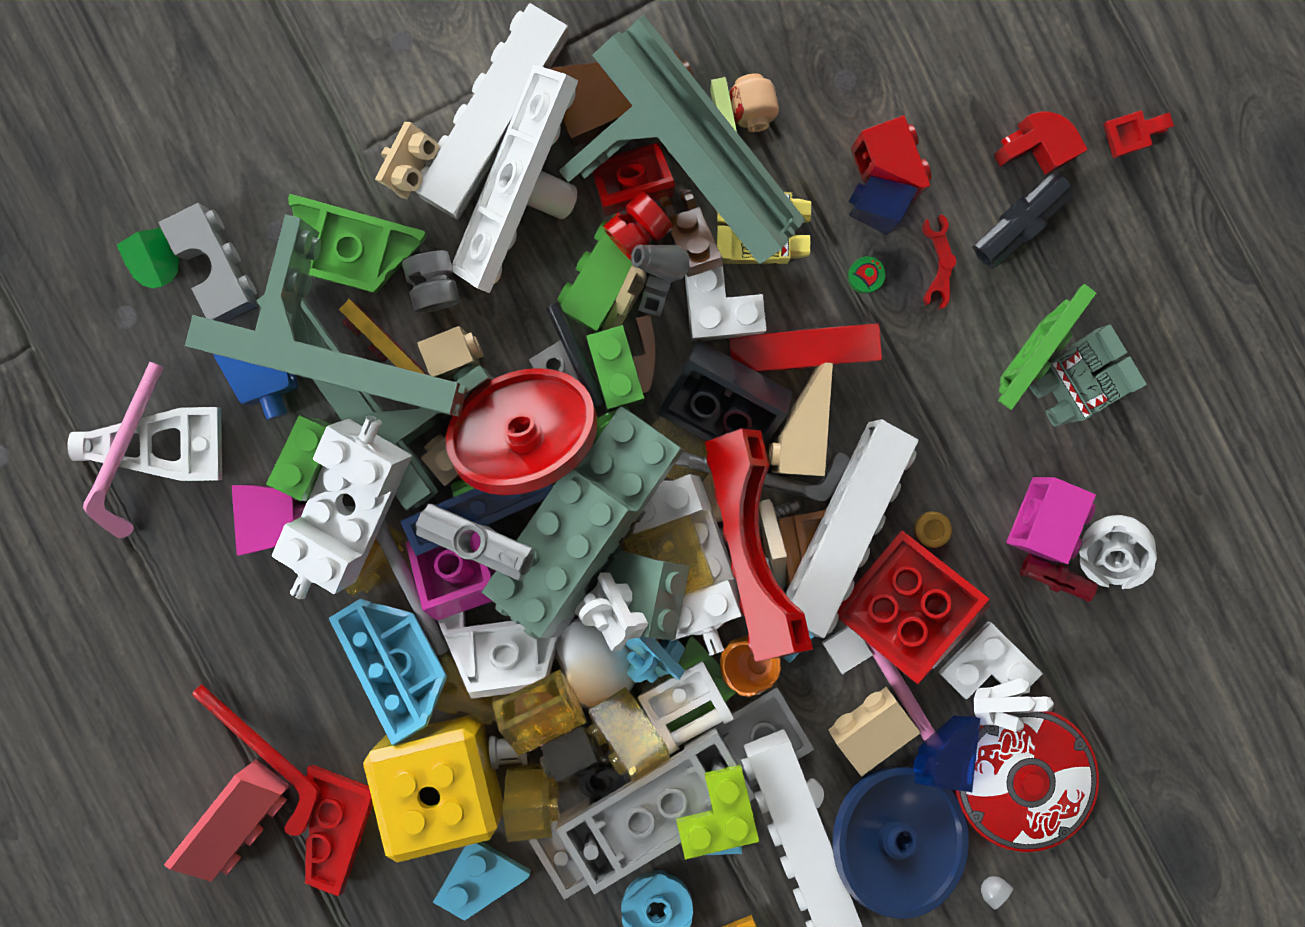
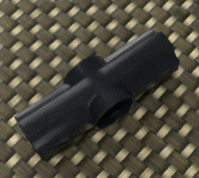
M1055 172L1045 177L1026 197H1021L998 218L1000 221L972 246L977 258L992 270L999 266L1021 244H1026L1048 224L1046 220L1074 195L1071 188L1072 185L1063 176Z

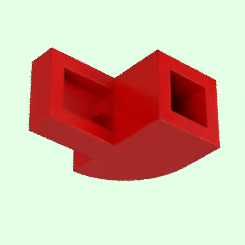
M1043 111L1033 113L1018 124L1020 130L1001 140L1003 147L994 154V157L1001 167L1032 151L1046 175L1077 158L1088 149L1075 126L1067 118L1054 112Z

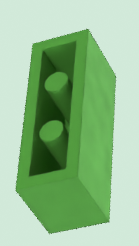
M607 220L601 223L594 236L598 243L592 253L585 251L578 262L576 270L580 273L574 284L572 285L567 282L557 299L558 302L562 303L561 307L565 316L594 333L600 332L632 266L631 260L619 250L605 233L603 226L608 222Z

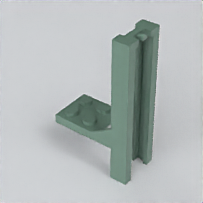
M645 15L638 18L624 33L617 32L592 56L632 104V107L564 165L559 172L568 182L579 173L585 179L631 139L658 137L756 261L762 264L779 252L789 241L788 238L795 235L794 231L805 221L804 217Z
M285 214L255 331L192 315L185 342L187 347L458 417L461 415L467 387L461 386L459 383L312 346L302 313L301 302L303 297L306 298L309 295L312 285V276L309 275L312 260L316 261L319 257L322 241L321 238H318L319 232L301 218Z
M264 295L256 300L260 307L262 306ZM302 298L301 309L312 346L342 353L307 302ZM468 365L456 373L453 379L461 386L467 387L466 399L480 386L493 380V377L488 370L480 365L476 368ZM313 379L342 421L351 419L363 426L366 416H374L377 418L376 420L382 421L377 435L412 455L395 494L406 510L413 506L419 508L442 492L408 444L450 414L423 407L384 412L372 394Z

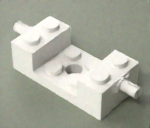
M366 416L363 426L351 419H346L326 427L313 457L314 461L323 465L301 518L285 524L272 557L293 569L298 575L290 591V594L292 596L296 595L295 598L297 599L306 598L312 582L332 594H336L356 582L410 463L411 454L377 435L382 421L376 420L377 418L374 416ZM344 494H349L353 497L356 504L354 512H350L344 507L342 502Z
M689 474L674 481L663 480L643 509L646 514L639 523H636L634 526L636 528L633 532L634 535H643L645 543L647 542L650 550L649 555H652L650 558L656 559L650 540L670 532L673 533L680 555L681 551L688 546L695 548L698 552L699 558L694 569L701 573V577H693L692 569L689 568V579L687 581L690 582L686 584L675 640L689 635L703 634L710 656L724 651L717 629L728 621L744 616L740 609V594L737 581L732 573L731 561L701 477ZM680 529V531L683 532V536L685 537L684 540L687 539L688 541L686 543H689V545L686 544L682 547L681 541L684 540H680V538L682 539L683 537H679V533L677 532V530Z

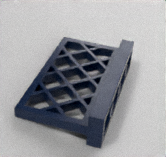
M553 483L532 492L516 495L490 494L473 488L435 506L476 524L486 526L544 500L553 488ZM421 512L400 521L416 556L440 546L416 535V523Z

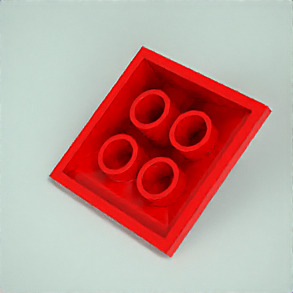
M901 531L854 586L850 596L842 601L837 614L841 622L919 685L990 607V599L904 531Z

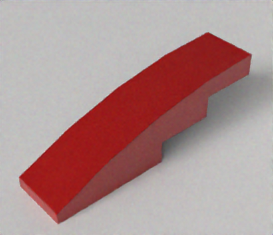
M879 323L729 338L730 357L756 372L818 367L824 363H833V366L882 360Z

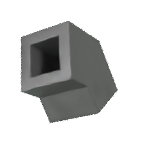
M649 275L639 311L660 317L671 282Z

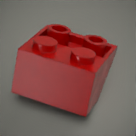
M905 115L862 130L850 148L861 179L866 184L908 203L915 201L931 186L929 180L932 179L929 164L925 159L920 158L916 147L919 144L916 129L912 124L908 125Z

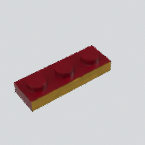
M349 299L339 309L347 317L343 321L345 326L357 337L363 333L372 342L368 348L382 362L385 363L389 359L398 368L428 375L357 303Z

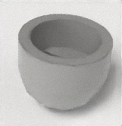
M997 876L988 877L981 885L983 899L994 910L999 908L1013 891V887Z

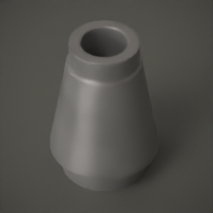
M637 245L632 251L631 263L636 268L667 282L681 280L686 275L689 268V256L678 245Z

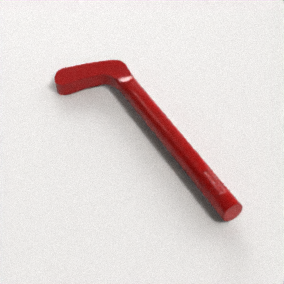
M204 685L198 686L193 691L192 696L298 791L300 800L293 815L285 825V832L291 836H298L305 832L319 798L320 789L318 785L300 772Z

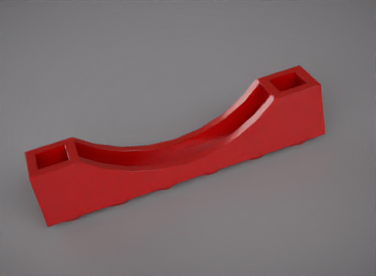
M739 429L706 441V460L709 469L712 471L715 485V500L720 507L723 519V535L728 542L732 559L731 570L737 581L740 594V609L745 616L749 633L748 644L753 652L755 662L777 659L813 650L805 614L788 598L777 584L768 567L761 546L758 526L759 501L763 482L769 469L761 431Z

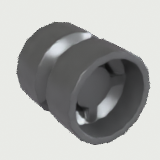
M447 251L426 252L402 261L406 282L414 287L409 293L415 313L437 311L461 302L456 282L449 279L453 269Z

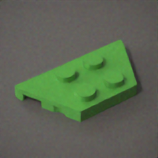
M289 194L288 197L293 216L301 218L319 232L318 238H321L322 241L319 257L316 261L312 260L309 275L312 277L376 294L402 266V261L409 258L427 237V233L422 230Z
M1083 284L1079 287L1071 301L1067 299L1063 301L1039 323L1000 377L1001 385L999 392L1002 395L998 401L1012 410L1032 381H1039L1051 366L1048 359L1055 350H1062L1073 335L1069 330L1095 296L1096 292Z

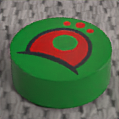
M861 257L850 266L847 274L848 282L851 288L858 293H873L882 286L885 280L884 266L874 257Z

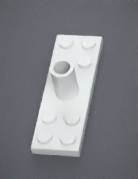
M537 65L533 66L453 260V272L480 290L490 293L493 284L499 280L502 273L503 260L507 251L516 240V229L526 205L556 218L564 219L571 213L576 203L577 189L574 185L541 171L551 145L557 141L560 135V124L564 114L575 99V88L578 80L566 74Z

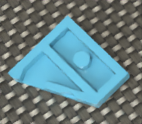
M483 842L467 845L462 850L433 903L465 921L528 879L531 870Z

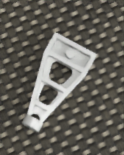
M177 408L141 418L135 430V433L140 434V456L136 458L124 456L119 466L179 481L222 480L221 408ZM121 423L90 432H71L68 438L70 459L72 461L92 460L104 463ZM170 428L180 430L181 458L179 460L168 461L153 455L152 436L156 432Z

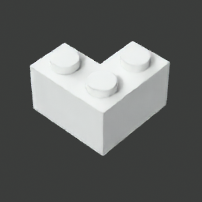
M723 266L691 277H687V274L685 275L691 342H696L697 339L700 341L759 335L766 332L763 294L726 298Z

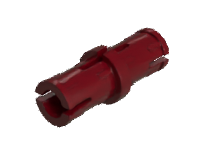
M1028 554L1025 557L1020 569L1021 576L1044 583L1049 586L1051 591L1057 593L1061 590L1086 602H1090L1094 598L1098 588L1096 582L1069 571L1068 566L1061 563L1054 565L1034 557L1032 554Z

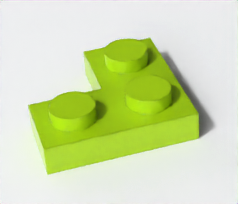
M741 764L704 773L713 810L676 819L685 860L759 842Z

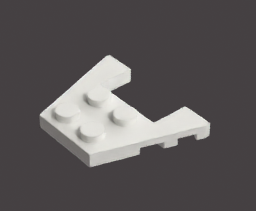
M465 611L438 620L471 699L546 689L559 637H538L534 639L524 632L525 627L521 624H516L514 621L466 627Z

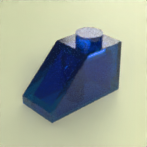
M871 176L865 185L858 183L851 194L848 202L853 204L849 216L887 235L900 223L917 188Z
M954 715L919 746L918 756L914 762V783L972 793L981 718Z

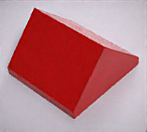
M658 142L612 155L592 172L605 216L626 211V205L641 191L646 193L654 202L660 201V198L665 196L669 198L674 197V179Z

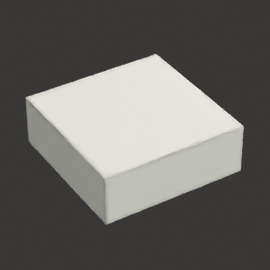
M848 626L822 641L842 674L873 656L865 641Z

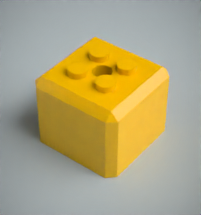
M471 714L427 725L395 746L391 744L388 736L385 735L370 751L363 762L385 855L398 863L491 839L496 831L505 807L496 770L491 768L489 741L485 724L477 716ZM427 786L434 787L440 794V802L433 806L424 804L420 799V790Z

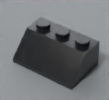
M697 339L679 369L657 414L705 441L739 429L761 431L764 446H766L787 415L793 392Z

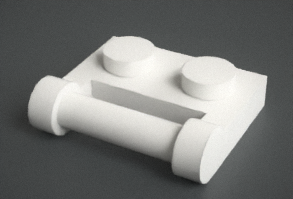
M703 661L686 669L680 680L671 677L638 695L639 701L669 755L679 750V745L722 721L724 724H727L734 720L730 709ZM710 700L712 701L715 709L671 733L666 724Z

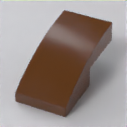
M650 315L636 318L645 354L633 357V362L643 395L648 394L650 391L655 369V337Z

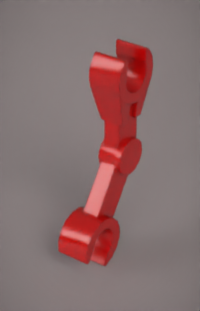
M942 214L937 217L941 225L940 232L931 230L928 219L922 225V231L926 237L932 239L939 259L936 277L926 290L923 301L926 306L930 304L931 294L933 292L939 293L942 297L939 310L944 308L949 302V278L952 268L956 265V257L951 252L945 234L949 227L948 220Z

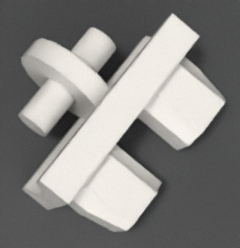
M600 573L597 577V586L584 597L586 605L580 610L579 617L585 626L596 625L598 630L602 631L611 651H621L628 639L641 637L648 626V622L643 613L629 611L628 606L632 602L633 593L628 584H615L610 573Z

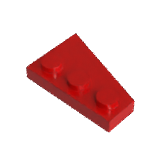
M312 764L307 766V777L318 785L320 791L314 813L309 822V837L306 838L305 884L335 896H340L344 893L373 806L372 797L368 785Z

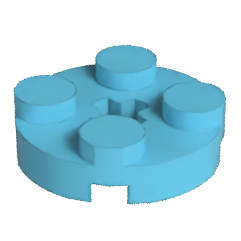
M655 870L652 873H646L637 877L627 887L621 901L623 926L690 927L693 906L688 888L680 879L663 870ZM651 903H664L663 910L665 915L660 917L656 914L651 917L648 914L651 910Z

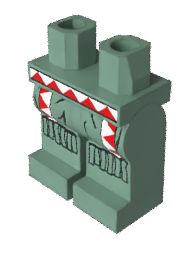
M1111 324L1097 328L1048 361L1051 363V366L1039 381L1033 380L1029 385L1037 398H1041L1051 391L1056 397L1058 403L1045 410L1048 419L1054 427L1070 422L1084 421L1114 401L1147 385L1130 356L1117 359L1126 354L1127 351ZM1110 361H1113L1112 363L1108 364V365L1105 366L1104 368H1102V369H1100L1099 371H1097V372H1095L1094 374H1092V372H1094V371H1096L1097 369L1101 368L1102 366L1106 365V364L1109 363Z

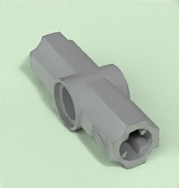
M433 504L427 505L426 509L420 513L416 523V535L454 551L461 558L472 559L519 581H522L530 571L535 559L534 548L499 534L489 526L476 524ZM477 532L481 538V544L479 549L474 552L470 547V538Z

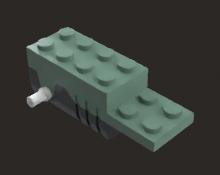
M620 406L580 466L574 468L555 483L517 539L518 542L535 549V559L530 571L522 581L496 571L482 593L496 603L495 609L504 616H511L512 621L525 627L524 632L534 639L538 637H561L576 615L579 617L580 610L586 605L584 597L595 588L598 583L597 577L599 574L606 572L615 559L614 555L618 554L624 546L625 539L629 538L636 527L634 526L636 523H639L646 512L643 509L684 449L628 409Z

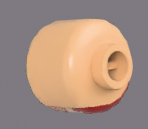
M747 74L735 81V85L729 91L735 124L739 127L748 128L749 132H760L767 129L769 123L779 113L774 84L769 79L763 78L761 74Z

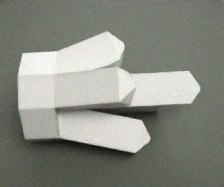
M1020 678L990 688H977L974 697V712L979 725H997L1020 732L1024 728V720L1011 714L1052 711L1054 703L1050 697H1016L1030 692V683L1026 679Z

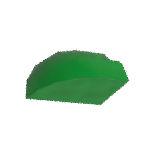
M161 227L138 231L117 244L126 267L133 278L143 286L149 288L162 287L172 282L178 273L179 258L174 255Z

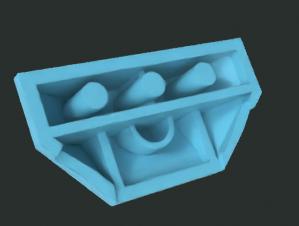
M359 599L329 617L391 744L395 746L426 727L447 675L415 614Z

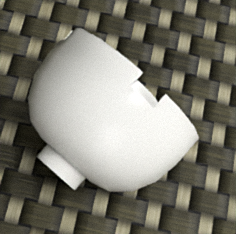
M1124 515L1107 516L1094 522L1086 530L1079 551L1080 565L1088 578L1108 588L1109 584L1122 585V589H1130L1143 584L1153 575L1157 560L1155 541L1151 532L1141 522Z

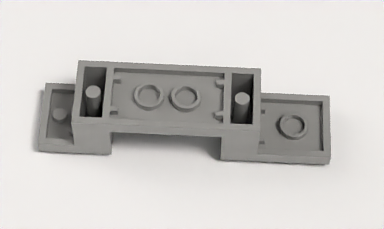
M776 685L731 711L734 720L727 724H724L722 721L684 742V750L596 803L592 799L586 798L528 833L527 838L564 900L588 885L593 894H596L681 843L676 819L713 810L704 773L741 764L749 800L751 801L756 798L752 787L758 784L757 779L751 781L748 779L741 761L748 757L743 745L784 729L792 744L797 760L814 750Z

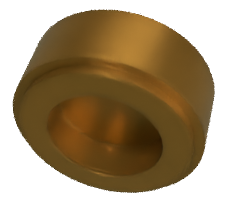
M934 511L925 512L914 523V535L918 542L924 546L931 548L941 547L951 537V523L942 513Z

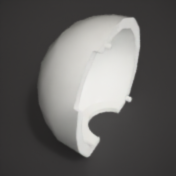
M579 617L571 621L564 633L559 637L555 652V658L558 660L563 672L567 700L573 705L586 709L606 708L623 699L636 683L627 674L630 665L627 656L632 651L626 645H624L621 651H611L602 631H599L595 626H585Z

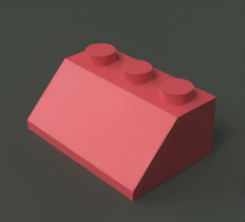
M257 759L232 778L164 865L170 870L211 882L221 872L228 875L242 858L237 852L244 843L250 847L265 829L259 824L267 814L273 818L286 803L287 799L282 795L290 785Z

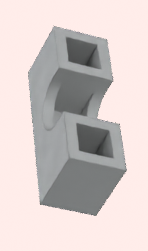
M196 203L158 222L175 256L186 261L202 254H207L210 258L212 268L209 277L203 283L191 288L207 319L225 323L258 306L253 297L257 294L256 288L248 275H242L237 263L241 262L239 254L231 242L226 243L221 233V230L225 229L223 222L214 209L209 210L200 203Z

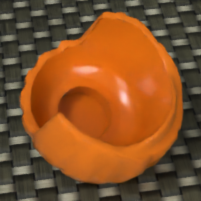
M748 634L730 641L721 654L720 670L722 678L728 687L735 690L739 695L751 697L771 688L778 680L782 666L781 658L755 662L753 652L748 644Z

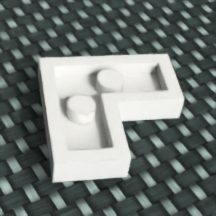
M989 621L938 671L966 700L990 675L1000 684L1023 678L1031 686L1043 674Z

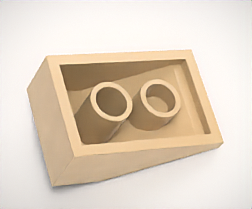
M824 363L815 368L777 432L774 443L768 444L767 458L769 465H773L772 473L825 476L833 363Z

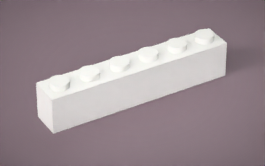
M531 3L528 4L524 13L519 11L513 18L510 25V31L512 32L505 43L500 42L495 48L491 57L493 64L487 74L481 73L473 85L472 92L475 94L468 105L463 104L458 109L453 123L456 125L449 136L444 135L438 142L440 148L430 168L425 166L421 171L423 181L416 193L421 199L456 220H459L492 166L533 66L551 68L569 38L566 24Z
M882 419L868 422L786 592L788 598L804 612L808 631L812 636L825 638L826 634L831 633L835 628L839 618L837 611L842 601L850 596L854 588L853 577L858 567H862L867 561L870 554L868 546L873 535H876L882 529L886 519L883 514L889 502H892L900 491L901 483L899 481L904 470H907L912 465L916 457L914 449L918 439Z
M782 729L743 745L748 757L741 761L749 781L757 779L761 790L754 794L762 814L770 812L774 823L767 825L775 847L782 844L786 852V856L781 857L780 860L788 879L795 877L799 888L793 890L800 910L808 909L812 918L805 922L807 927H862L851 896L837 872L832 847L785 730Z

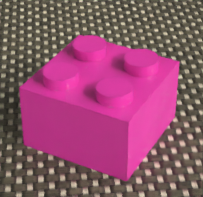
M1032 477L1006 544L1046 560L1068 564L1070 558H1075L1079 552L1082 542L1079 536L1084 524H1088L1094 515L1096 506L1093 504L1096 494L1055 477Z
M477 532L470 538V547L474 552L479 549L481 544V538ZM406 542L422 610L438 621L492 601L482 591L496 570L472 559L461 558L454 551L443 546H438L416 556L410 542Z

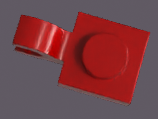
M1142 110L1109 120L1103 124L1113 159L1153 145L1150 136L1167 132L1169 128L1174 127L1170 112L1145 120Z

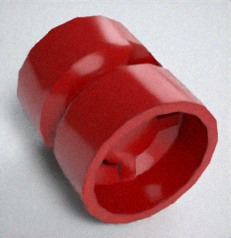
M642 191L626 205L627 212L625 214L617 213L603 226L608 237L629 260H631V254L635 246L650 245L649 242L651 241L659 242L674 228L663 210Z

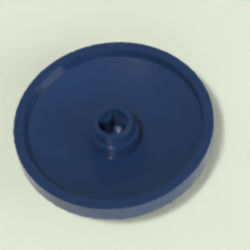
M892 766L868 774L849 791L836 816L832 837L835 866L847 891L867 909L883 916L897 919H909L927 914L941 905L954 891L966 865L968 828L958 799L943 781L933 774L917 768Z

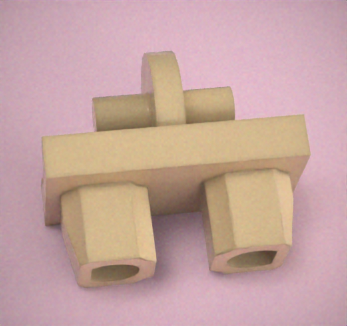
M404 122L392 147H384L381 156L385 161L375 180L393 190L399 197L408 199L411 191H418L423 181L421 171L427 160L435 158L440 148L439 144L413 123Z

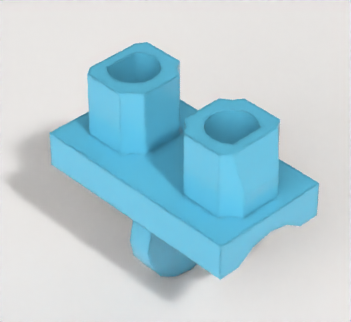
M645 636L628 639L625 645L632 652L627 656V660L630 662L627 674L634 682H642L646 679L649 682H654L657 677H662L666 674H671L675 679L680 680L685 670L678 662L686 648L678 640L663 639L659 644L656 641L657 638Z

